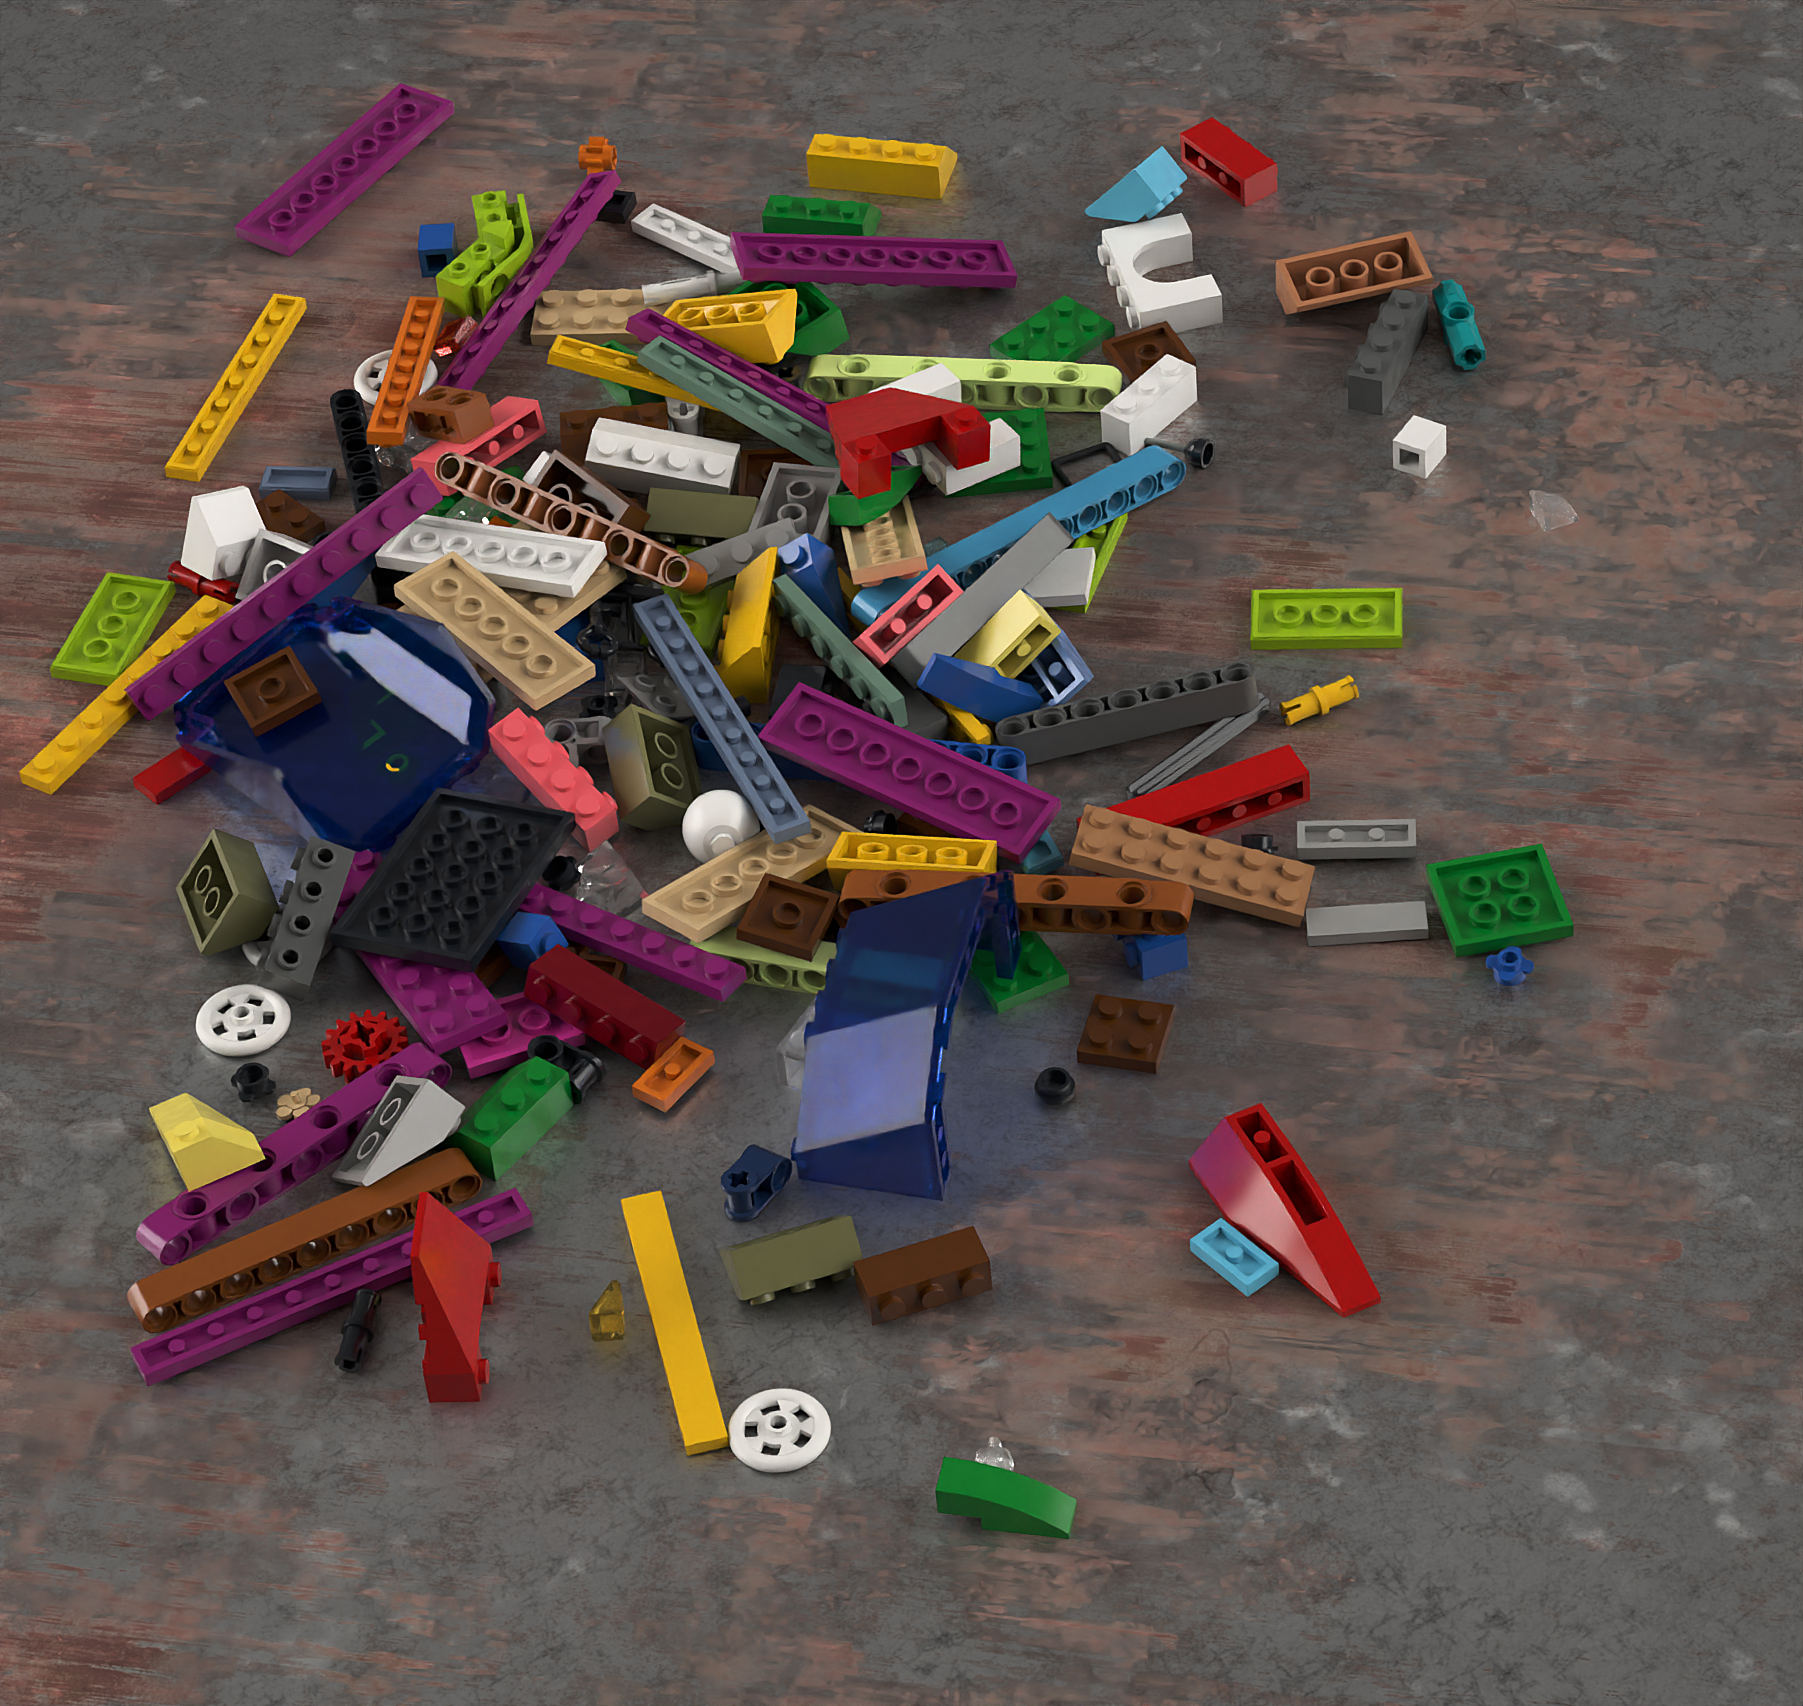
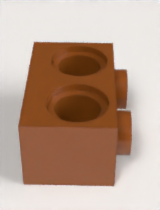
M436 385L407 403L416 436L465 444L494 426L490 404L485 393Z

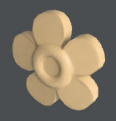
M309 1088L292 1091L290 1095H283L277 1100L279 1109L276 1111V1115L280 1120L297 1118L320 1103L321 1098L319 1095H312Z

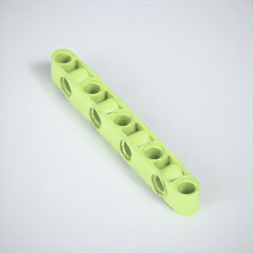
M822 354L813 357L809 362L803 389L823 402H840L868 394L869 391L942 363L961 381V403L973 405L976 409L1021 410L1025 408H1044V412H1100L1120 394L1123 377L1121 372L1113 366L1073 362Z

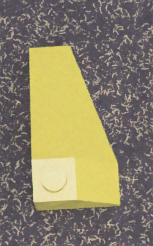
M183 1093L149 1108L153 1120L189 1192L265 1160V1156L252 1132L188 1093Z

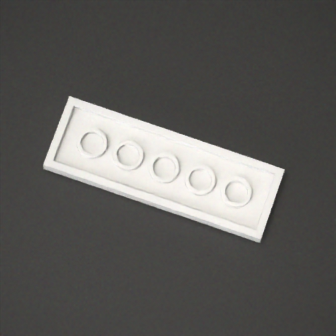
M423 514L384 543L375 554L378 567L415 573L454 551L498 587L574 598L606 557L607 550L605 542Z

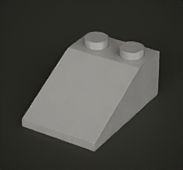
M774 462L748 532L790 517L793 520L798 537L808 533L832 548L836 525H830L828 496L841 493L843 490L844 482L841 480L840 468Z
M397 1075L331 1178L336 1182L368 1187L443 1142L445 1138L450 1137L460 1125L461 1118L459 1116L465 1109V1106L429 1079Z

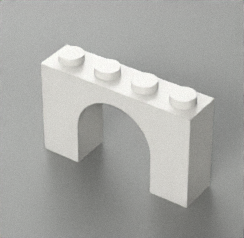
M1182 213L1101 230L1102 245L1097 247L1099 261L1102 266L1107 265L1109 283L1111 286H1116L1119 305L1121 307L1126 306V315L1130 328L1135 327L1136 330L1167 321L1174 332L1178 333L1223 323L1222 294L1212 274L1170 283L1154 282L1142 277L1147 272L1158 268L1193 261L1192 233Z
M942 363L868 392L872 393L892 387L961 403V381ZM1001 418L988 422L991 425L990 461L956 470L932 441L900 450L907 457L911 465H922V472L926 475L928 481L933 485L935 484L946 496L1020 466V436Z

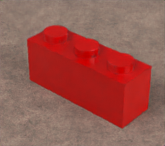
M1213 117L1180 133L1181 161L1246 208L1277 192V163Z

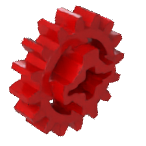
M366 1009L362 1017H358L354 1012H351L349 1014V1021L345 1022L337 1019L335 1021L337 1030L327 1029L325 1031L327 1040L321 1041L326 1069H331L334 1078L344 1075L345 1083L349 1084L355 1078L360 1077L373 1067L387 1061L409 1046L406 1026H400L397 1016L388 1020L386 1011H381L376 1017L372 1016L370 1009Z

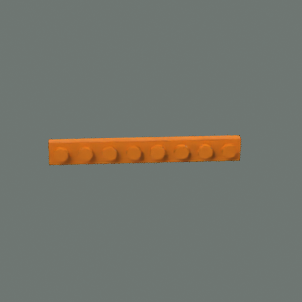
M410 296L366 431L367 444L379 445L384 448L396 445L403 446L411 421L407 403L419 396L445 312V297Z

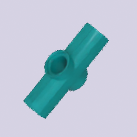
M1453 279L1441 281L1436 288L1432 289V300L1443 328V342L1450 347L1456 365L1462 366L1464 370L1475 369L1482 361L1486 360V350L1475 323L1474 307L1468 303L1462 285L1455 283Z

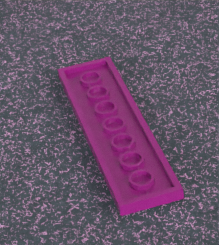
M400 83L235 226L236 236L290 257L455 113L453 102Z
M731 232L730 247L742 280H748L753 283L783 281L788 284L817 282L822 285L851 283L856 286L885 284L891 287L919 285L925 288L953 286L959 289L987 287L993 290H1000L1002 288H1015L1018 277L1002 240Z
M801 682L796 685L757 736L765 749L960 838L997 841V854L1017 864L1023 862L1061 809L1060 799Z
M374 846L355 853L332 920L334 925L383 861V857ZM354 949L427 1046L437 1055L508 1024L505 1011L474 972L471 973Z

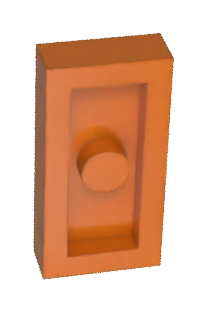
M681 1036L632 1085L633 1097L666 1113L715 1063L714 1052Z

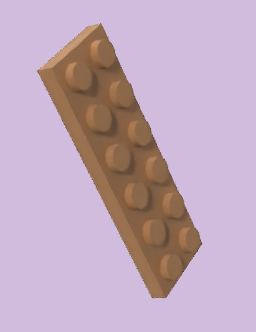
M1088 804L1085 805L1068 863L1071 866L1115 878L1182 882L1193 890L1194 899L1299 928L1315 866L1298 860H1290L1264 853L1257 849L1242 847L1220 839L1209 838L1180 828H1172L1143 818L1128 816Z

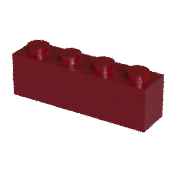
M560 944L554 946L529 965L523 996L646 1071L684 1034L686 1024L684 1019Z

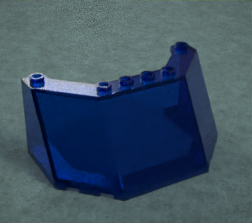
M1002 870L853 911L850 913L846 927L839 929L836 940L837 954L835 959H829L827 963L826 986L824 990H819L816 995V1015L813 1022H807L804 1031V1045L807 1046L797 1135L791 1147V1161L796 1162L799 1179L943 1201L953 1166L944 1109L947 1072H940L942 1049H950L953 1018L976 949L993 951L997 978L1013 980L1022 952L1014 875L1011 870Z

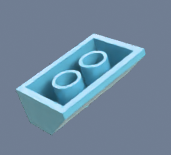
M1161 146L1092 203L1084 212L1090 217L1137 222L1144 215L1150 220L1183 192L1179 185L1188 177L1164 147Z

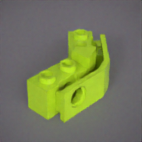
M505 190L487 191L471 196L479 239L435 276L438 296L445 297V311L468 320L481 309L482 318H484L533 252L532 233L523 193L517 194L518 202L511 204L507 202Z

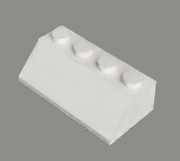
M599 417L592 429L585 466L617 489L649 494L650 487L730 495L741 444Z

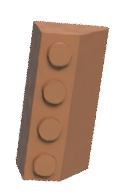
M1411 231L1276 260V293L1286 315L1389 293L1394 288L1403 290L1433 283V276Z

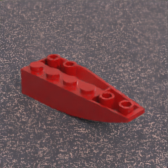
M1259 1103L1224 1117L1188 1160V1165L1226 1221L1279 1263L1281 1267L1341 1317L1344 1318L1381 1303V1296L1341 1221L1309 1169L1263 1104Z

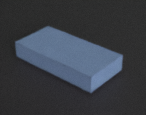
M266 466L259 486L260 499L280 489L295 500L330 501L338 478L336 468Z

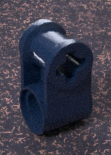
M752 1144L748 1146L741 1157L721 1176V1187L727 1195V1199L724 1202L726 1216L737 1222H746L757 1217L772 1198L788 1184L792 1174V1161L758 1145Z

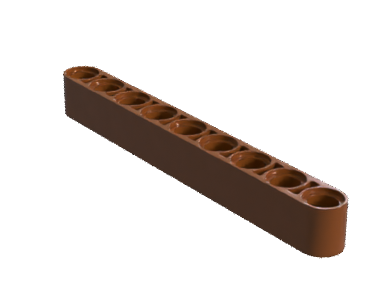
M459 1148L446 1149L394 1171L368 1187L359 1186L145 1277L130 1287L127 1293V1300L145 1331L149 1333L163 1332L414 1224L419 1192H428L449 1209L473 1198L482 1187V1179L463 1150Z

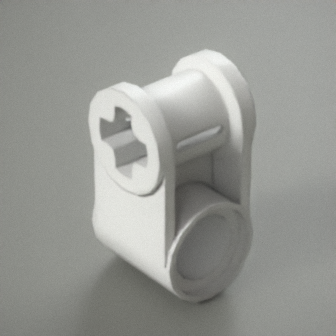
M666 397L669 421L671 420V431L704 437L703 417H705V407Z

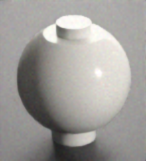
M713 790L697 797L688 807L682 823V834L688 850L696 859L704 864L760 832L759 818L748 800L730 790Z

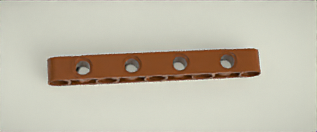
M455 452L443 453L435 463L434 470L437 479L461 491V494L546 533L605 542L607 550L605 560L662 586L667 585L688 595L698 594L706 586L708 575L703 565L680 555L678 551L606 518L478 460L475 462ZM629 544L627 551L624 553L625 547ZM686 570V575H685V577H684L683 579H681V578H682V574H683L684 571Z
M857 869L848 872L845 876L838 903V911L844 919L851 920L852 918L856 923L890 924L895 926L1114 935H1180L1189 926L1194 892L1188 885L1182 882L1141 880L1136 878L904 869Z

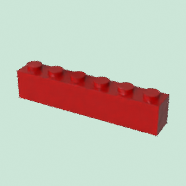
M1288 744L1107 807L1106 809L1209 837L1309 802L1310 773ZM1082 817L1076 818L1077 832Z

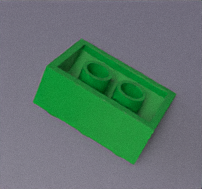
M770 195L762 214L763 232L874 236L882 214L881 210L871 203Z
M747 281L727 294L796 289L797 307L794 344L787 352L810 356L827 354L850 339L840 308L811 282L788 284L783 281H764L762 283Z
M538 1056L510 1068L460 1116L461 1122L457 1130L433 1148L439 1152L450 1148L463 1150L477 1172L497 1181L574 1106L568 1072Z

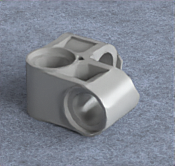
M606 716L572 719L557 718L549 721L544 726V735L552 743L558 741L565 748L570 758L569 761L576 768L579 766L608 763L602 728L612 720L611 718Z

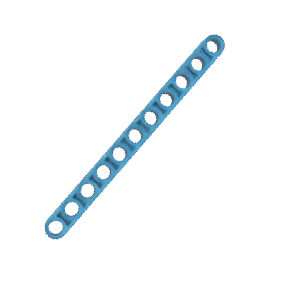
M1157 445L1149 446L927 557L928 570L920 571L921 574L911 579H899L898 576L886 578L879 585L863 589L854 597L851 604V613L856 619L869 627L937 564L965 591L1049 512L1076 539L1176 488L1184 479L1186 465L1182 460Z

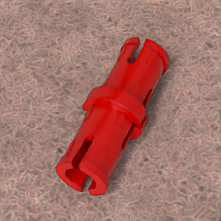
M179 560L174 561L168 569V572L177 575H167L168 581L191 589L199 597L208 595L228 604H233L237 600L235 597L237 592L230 590L231 588L238 590L239 584L237 582L224 578L211 581L181 565Z

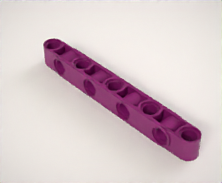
M422 1042L411 1044L258 1142L265 1160L190 1192L186 1189L175 1199L150 1214L138 1226L136 1239L163 1265L173 1266L343 1157L397 1075L429 1079L443 1089L452 1075L450 1064L435 1054L426 1044Z

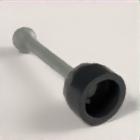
M1148 437L1144 440L1146 445H1157L1161 448L1183 452L1190 464L1201 468H1206L1213 460L1215 454L1213 440L1205 438H1195L1188 442L1186 446Z

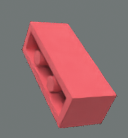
M937 564L852 643L879 670L964 591Z

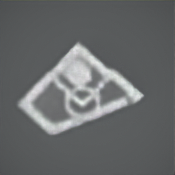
M607 840L576 864V870H579L582 874L576 890V899L624 918L642 907V899L649 896V893L626 861Z

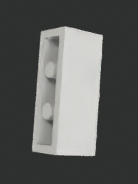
M1169 354L1161 358L1100 410L1102 443H1110L1116 451L1127 456L1137 453L1146 445L1144 444L1145 438L1153 439L1197 401L1196 367Z

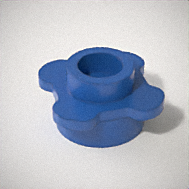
M1509 946L1498 955H1489L1486 958V967L1493 969L1494 979L1505 986L1520 984L1524 981L1526 974H1530L1534 970V963L1531 960H1526L1521 955V949L1516 946Z

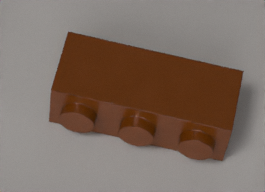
M974 1226L853 1262L856 1289L872 1326L993 1289L990 1260Z

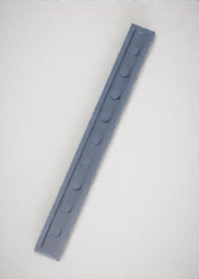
M666 593L633 604L635 619L774 844L776 845L811 833L809 818L669 595Z

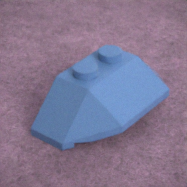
M1024 588L1022 589L1024 593L1036 601ZM1055 621L1054 623L1061 630V633L1015 678V680L1033 685L1044 700L1039 709L1065 704L1094 677L1065 632Z

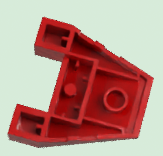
M889 387L825 406L831 438L835 444L836 459L839 461L841 480L857 499L891 490V453L931 441L956 470L990 461L991 425L973 405Z
M419 1192L410 1261L415 1305H421V1318L423 1324L418 1325L419 1340H426L422 1368L429 1403L480 1402L482 1384H488L490 1377L488 1358L481 1357L479 1346L483 1305H492L494 1287H501V1263L494 1262L491 1245L431 1194Z

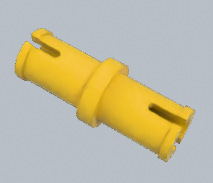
M1348 675L1321 688L1316 685L1309 688V692L1304 695L1279 703L1281 716L1287 715L1284 722L1290 726L1315 714L1323 716L1329 713L1330 708L1359 698L1356 684L1350 685L1354 683V679Z

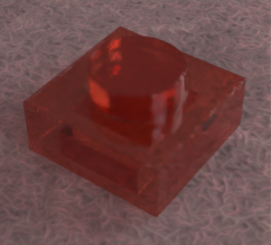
M470 315L447 323L437 337L433 349L440 356L454 351L459 353L478 324Z

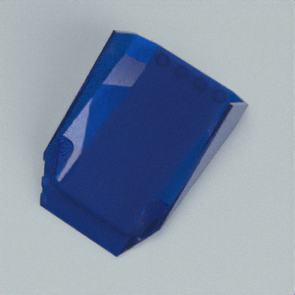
M341 595L333 597L329 602L331 605L319 608L315 602L303 605L173 705L174 714L176 715L174 721L179 729V733L176 734V741L181 747L307 841H309L312 835L356 852L369 850L372 853L388 849L397 840L396 836L409 826L437 787L452 790V786L463 776L470 775L480 766V761L489 754L491 741L488 730L493 727L496 699L443 623ZM290 645L319 692L323 702L256 737L223 681ZM386 763L389 764L392 768L399 769V771L388 770L386 767Z

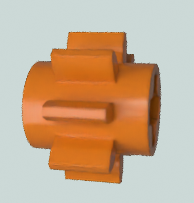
M589 136V144H581L579 147V168L587 170V176L590 173L605 172L606 170L613 171L616 168V146L608 145L609 140L605 139V137Z

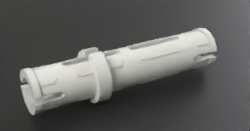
M739 269L716 273L713 270L706 271L707 274L641 286L646 308L675 302L680 299L710 295L718 296V294L735 290L747 282V280H742Z

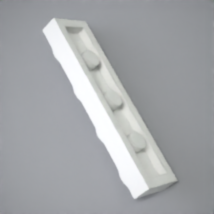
M654 203L631 220L632 232L720 272L738 269L730 247L731 238Z

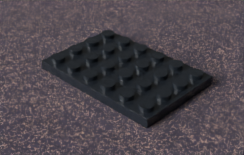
M437 787L329 932L332 945L473 973L575 829V813Z

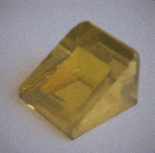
M612 1280L589 1312L588 1318L594 1342L624 1340L625 1307L621 1283H618V1280Z

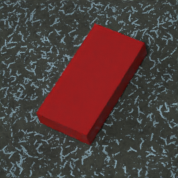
M191 740L132 779L134 787L156 805H159L215 769L217 762L215 756L194 740Z

